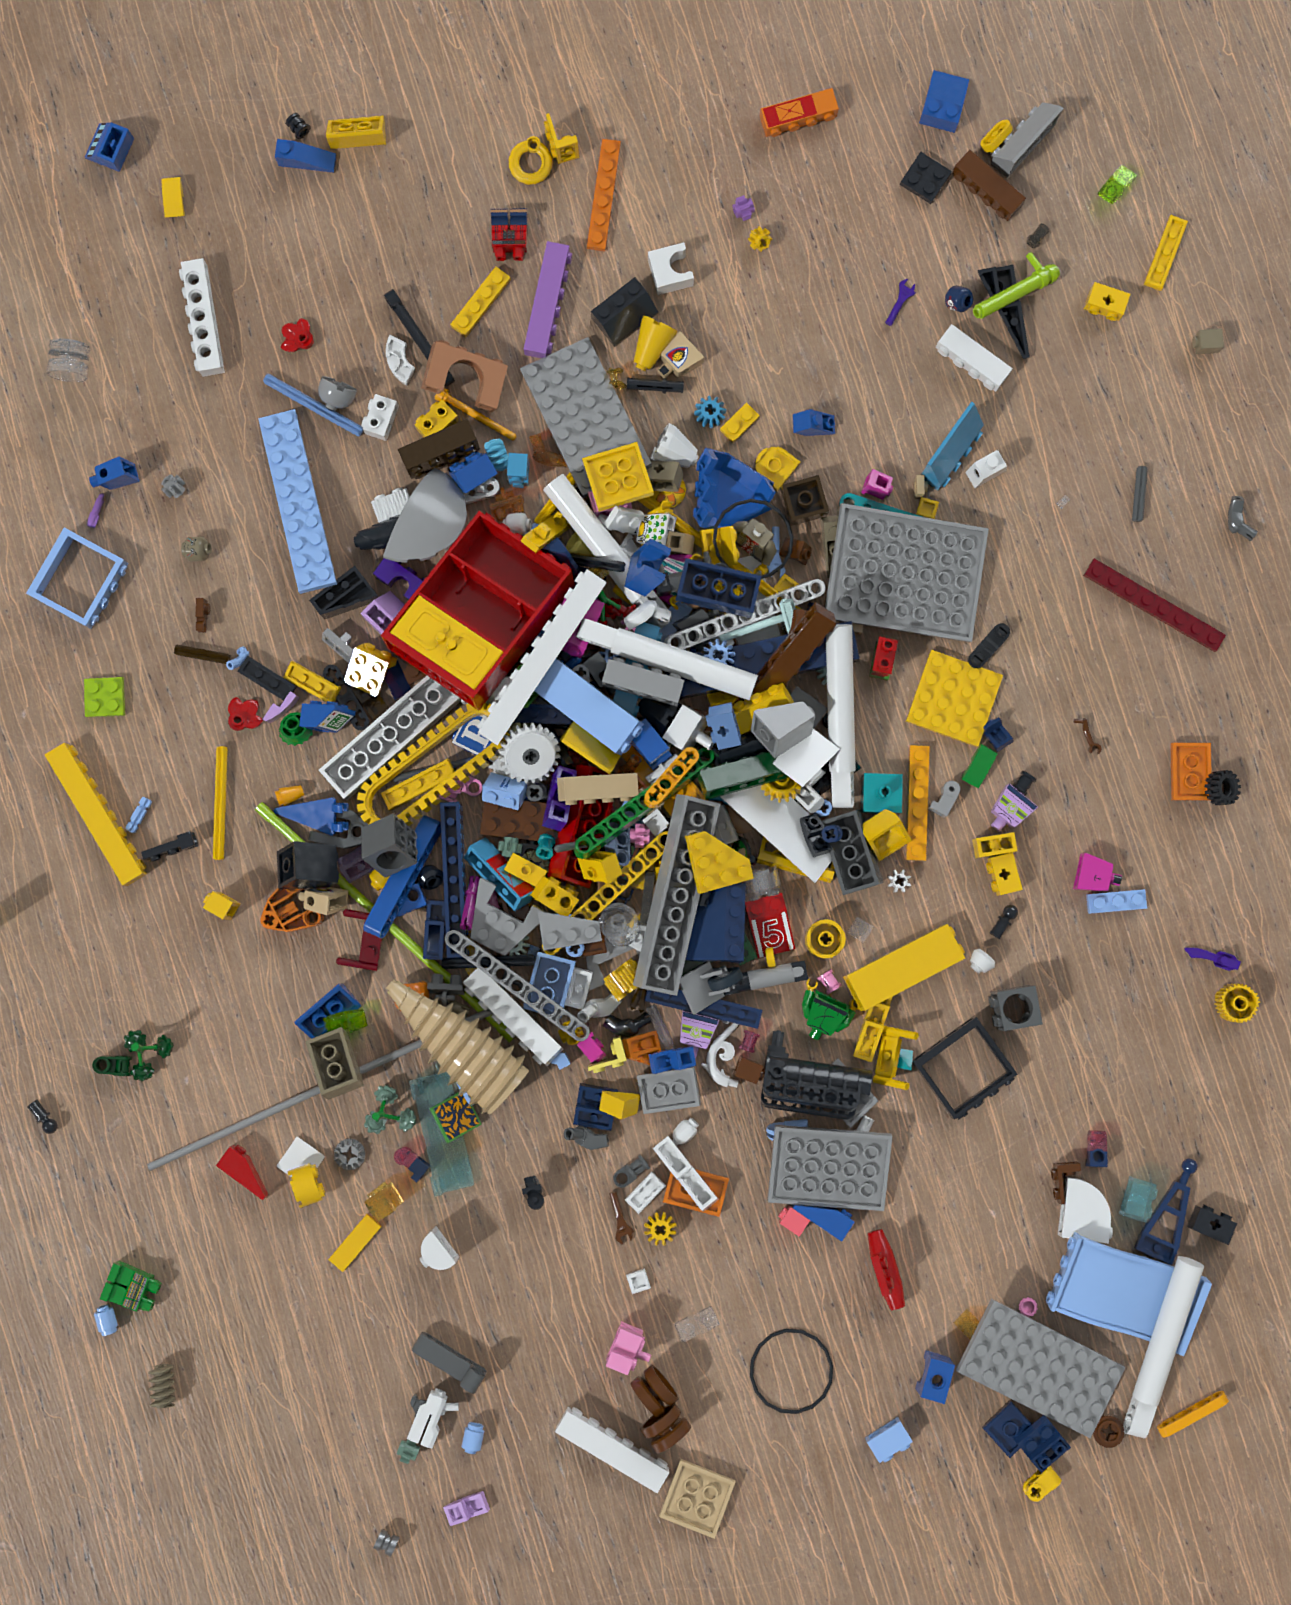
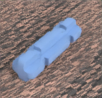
M146 797L141 798L139 801L140 805L136 807L130 818L131 821L125 827L131 833H136L137 825L141 824L147 813L146 809L152 804V801Z

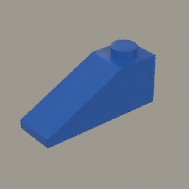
M277 139L275 159L278 166L334 173L336 153L297 141Z
M792 1204L794 1210L841 1242L855 1223L851 1219L853 1215L845 1209L840 1211L837 1208Z

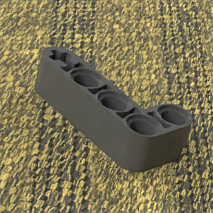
M421 1332L412 1347V1351L459 1380L461 1382L460 1386L472 1394L476 1393L486 1376L487 1371L482 1366L426 1332Z

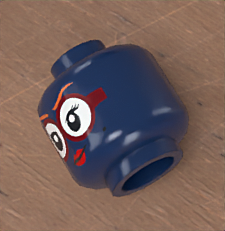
M958 285L952 286L945 295L947 308L957 312L967 311L973 304L971 290Z

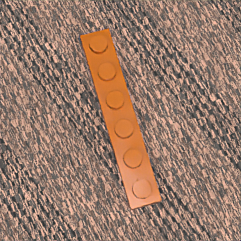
M602 139L587 241V249L606 251L621 141Z

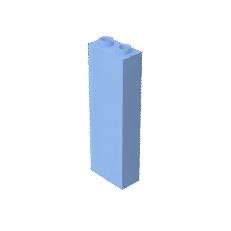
M557 658L534 690L616 754L622 755L626 753L631 747L630 743L634 737H638L642 732L644 724Z

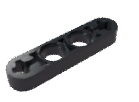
M335 665L326 666L323 670L324 678L335 683L337 686L345 685L347 687V692L344 695L338 694L336 697L340 705H347L349 701H355L357 704L354 710L356 711L355 714L360 710L362 711L358 715L361 719H366L364 727L357 726L359 721L356 716L350 722L356 730L364 731L370 725L368 715L350 685L345 682V677L341 670ZM329 670H337L335 676L338 680L342 678V681H338L335 683L334 679L331 676L328 677V675L330 674Z

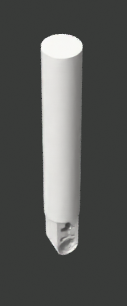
M564 474L550 482L543 491L596 558L621 561L626 564L624 572L606 571L632 604H636L637 608L642 603L653 600L657 603V606L668 610L653 590L644 597L624 587L630 558ZM672 616L667 623L660 622L655 617H650L647 622L662 629L671 621Z
M584 618L576 636L580 640L609 649L613 654L668 673L680 675L685 679L746 700H750L758 678L756 674L622 628L615 629Z
M836 624L834 630L826 635L828 740L840 749L829 760L832 782L833 808H853L854 771L856 767L852 625Z
M1183 1256L1177 1257L1124 1420L1125 1434L1146 1438L1149 1433L1204 1269V1265L1193 1259Z

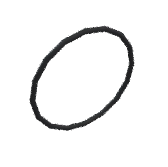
M747 499L735 502L721 513L714 526L713 545L716 556L721 563L726 564L720 556L716 542L718 526L724 515L737 505L750 502L764 504L778 512L786 523L790 536L789 550L782 564L772 572L760 575L762 576L761 579L771 577L785 566L792 554L794 537L790 523L780 509L767 501Z
M783 1329L770 1334L758 1344L751 1358L750 1379L755 1393L766 1406L780 1413L799 1414L813 1409L826 1397L832 1384L833 1363L828 1349L816 1336L804 1330ZM786 1332L801 1333L815 1340L825 1351L830 1366L829 1382L822 1396L812 1405L799 1410L780 1409L768 1403L758 1391L753 1377L754 1361L760 1348L772 1337Z

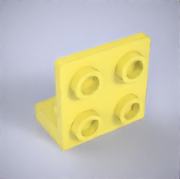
M621 1036L613 1037V1042L610 1044L613 1055H617V1057L589 1064L588 1071L593 1070L594 1073L604 1071L605 1066L612 1065V1068L624 1065V1061H627Z

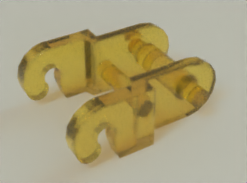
M619 367L616 369L609 368L606 373L610 375L611 381L609 384H612L616 389H624L627 387V384L618 380L617 374L623 372V369Z

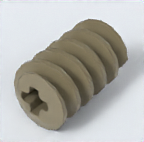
M173 1364L156 1365L153 1370L148 1372V1374L154 1375V1378L149 1379V1382L155 1383L154 1386L149 1388V1390L155 1391L154 1394L149 1396V1398L155 1399V1402L150 1403L151 1407L169 1408L175 1406L174 1403H171L175 1400V1396L171 1395L175 1392V1389L171 1387L175 1381L170 1379L174 1376V1372L170 1371L174 1368Z

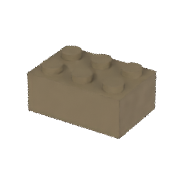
M340 1027L305 1041L320 1093L323 1097L329 1100L364 1086L349 1033L345 1029Z

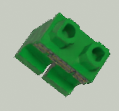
M119 1260L112 1265L100 1300L119 1304L135 1312L139 1310L151 1311L155 1300L147 1298L148 1292L157 1294L162 1283L154 1279L155 1275L148 1274Z

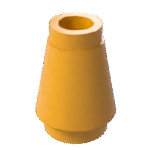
M301 785L278 788L279 790L274 791L279 806H286L305 796Z

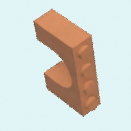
M439 340L434 342L431 347L421 389L440 394L444 389L449 368L458 363L466 364L476 371L480 381L475 407L490 412L495 411L499 403L508 365L503 364V361L499 359L491 360L485 358V355L481 353L473 354L467 352L468 350L464 347L450 346V343L447 341Z

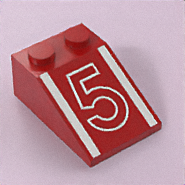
M782 893L745 902V911L758 959L766 957V948L773 947L774 954L795 949Z

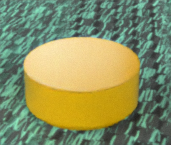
M773 947L766 948L765 953L768 967H775Z

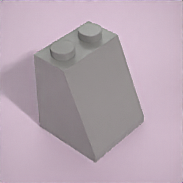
M803 701L757 709L753 713L751 732L770 754L777 758L812 734L815 712Z

